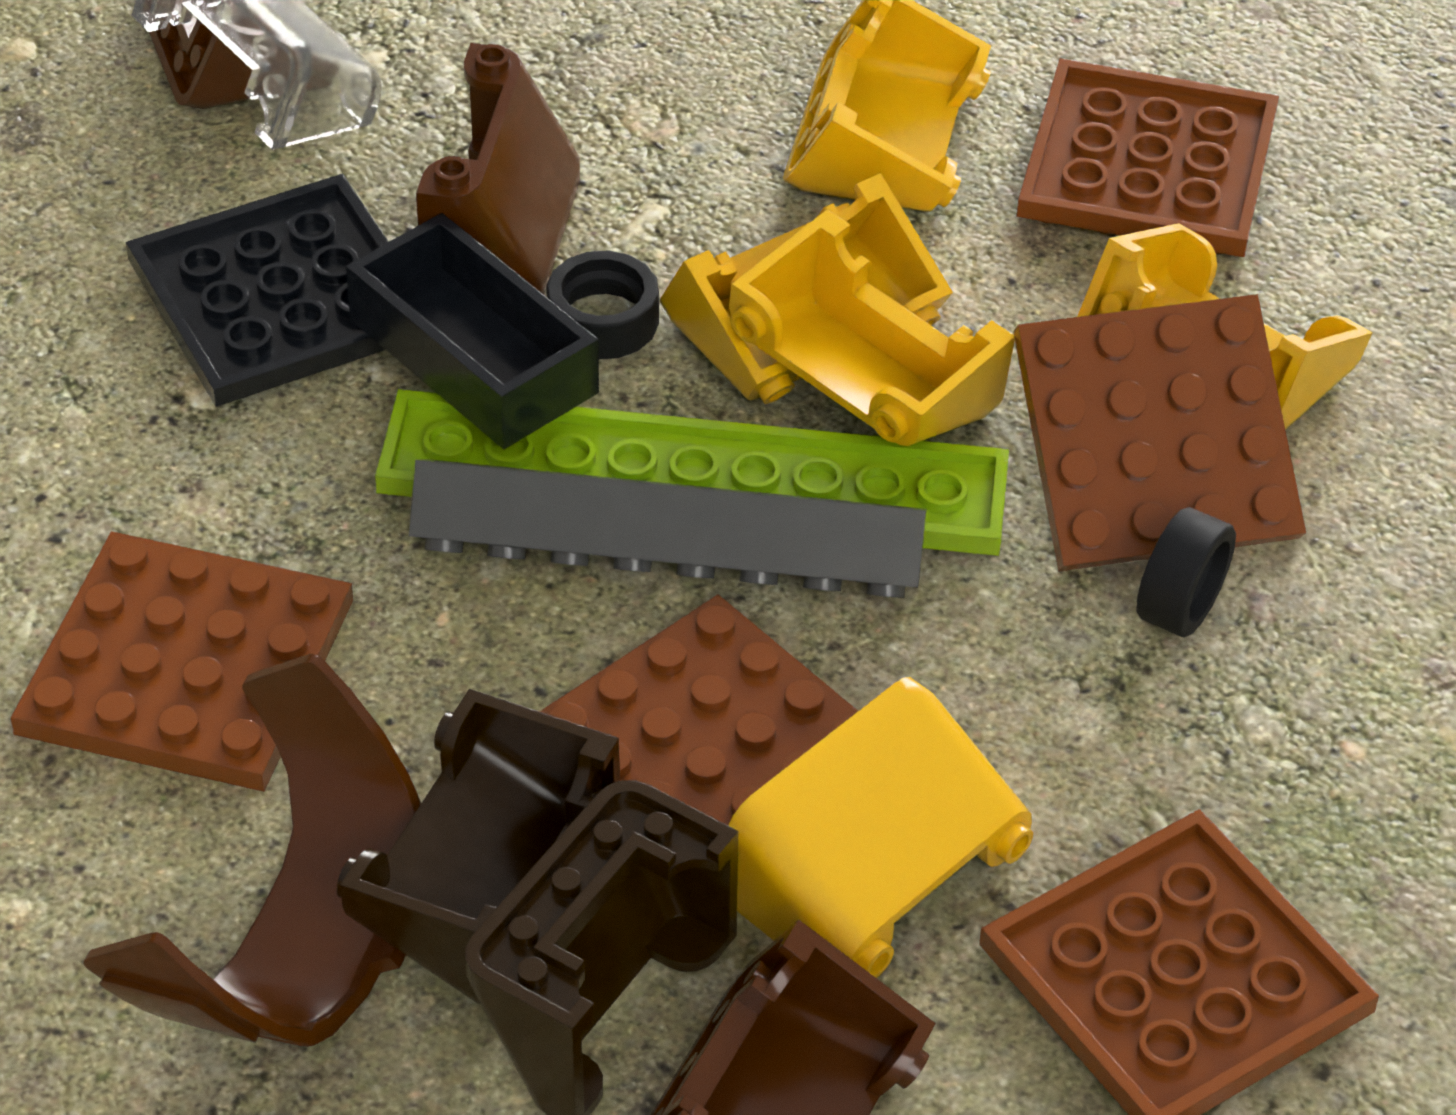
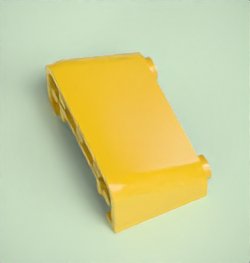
M862 0L834 37L820 63L784 171L783 180L803 192L855 200L857 198V194L853 190L855 185L881 173L902 208L930 212L937 205L946 207L953 199L961 182V177L955 175L957 162L947 157L946 152L959 107L967 97L976 100L989 80L991 72L985 68L991 45L913 0Z
M879 173L855 185L853 190L857 194V198L851 205L847 202L835 207L834 203L823 207L819 215L828 209L849 223L850 230L843 237V241L847 251L854 260L862 255L870 261L867 282L932 326L941 318L938 309L946 302L953 291L882 174ZM807 224L731 258L726 251L716 255L714 258L710 250L691 257L682 263L661 296L660 303L675 326L748 400L761 398L764 404L774 402L789 393L795 387L794 382L801 379V377L754 344L745 342L735 333L730 322L729 301L731 284Z
M828 209L731 284L729 301L730 322L735 333L742 340L754 344L874 428L886 441L895 442L903 446L916 444L986 417L1003 400L1015 342L1014 335L992 320L981 328L975 336H973V331L965 325L960 327L950 337L932 327L867 282L870 261L862 255L855 260L851 257L843 241V237L849 233L850 224Z
M1179 223L1109 238L1077 317L1221 299L1209 292L1217 270L1216 253L1212 245L1205 238ZM1338 315L1323 317L1314 322L1306 332L1304 339L1294 334L1285 336L1264 324L1285 430L1356 367L1373 332L1348 318Z
M905 677L887 688L750 795L734 813L728 826L738 830L737 912L773 941L799 919L877 978L888 967L894 955V948L891 946L894 923L976 855L990 867L999 866L1003 862L1011 864L1017 861L1028 849L1033 839V831L1031 830L1032 814L939 699L913 678Z

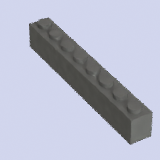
M421 459L415 461L409 536L426 538L425 550L463 553L464 542L488 544L487 556L525 559L526 548L551 551L550 562L588 566L589 555L614 557L613 568L619 570L651 572L652 561L677 563L676 575L713 579L715 567L741 570L740 581L747 583L778 585V575L787 574L804 576L803 588L841 591L842 580L866 582V594L905 598L906 587L918 588L927 509Z

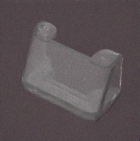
M136 0L131 16L148 32L165 29L169 22L173 26L189 23L192 16L195 15L252 69L245 94L251 100L257 98L260 100L265 121L257 124L255 134L272 150L372 124L381 98L382 86L379 75L363 56L302 0Z

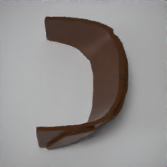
M308 654L249 674L242 685L244 693L259 713L276 744L287 771L293 824L282 869L260 913L235 956L213 979L192 963L166 936L158 932H152L90 950L84 959V966L101 978L99 983L101 987L123 1001L164 1019L256 1043L258 1037L309 1047L333 1036L368 997L381 973L401 967L406 957L404 953L345 914L342 898H339L337 895V883L343 866L351 857L358 858L368 848L387 855L389 854L421 805L420 798L409 773L383 730L344 681L320 656L315 654Z

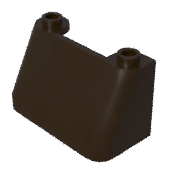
M469 689L455 711L446 712L438 724L434 746L437 751L441 752L442 772L388 855L368 848L358 858L351 857L345 863L338 878L337 895L339 898H342L343 910L347 916L476 1003L481 1004L466 976L465 951L467 943L476 930L592 799L609 784L620 781L619 737Z
M621 780L609 784L602 789L476 930L466 945L465 964L469 983L536 1106L546 1115H590L598 1106L603 1096V1074L598 1064L582 1053V1040L651 958L681 972H695L707 968L714 963L737 936L738 830L640 781Z

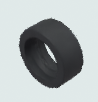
M606 250L576 255L568 258L555 268L546 285L547 298L599 339V359L621 358L639 351L653 339L658 328L659 288L657 277L645 263L629 254ZM599 294L620 296L635 304L629 310L618 314L601 316L583 313L571 306L579 299Z
M1191 507L1181 509L1164 529L1148 560L1137 595L1136 612L1139 617L1180 637L1192 635L1206 618L1223 586L1235 549L1236 532L1234 527L1229 523Z

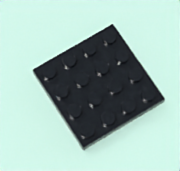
M343 173L126 242L127 256L130 264L215 407L385 351L380 344L350 320L346 265L389 241Z

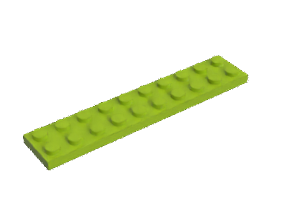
M398 389L375 474L377 494L412 497L415 461L429 459L927 509L923 541L924 549L999 556L1009 449L921 441L910 446H903L895 442L886 441L881 436L575 407L503 450L437 393Z

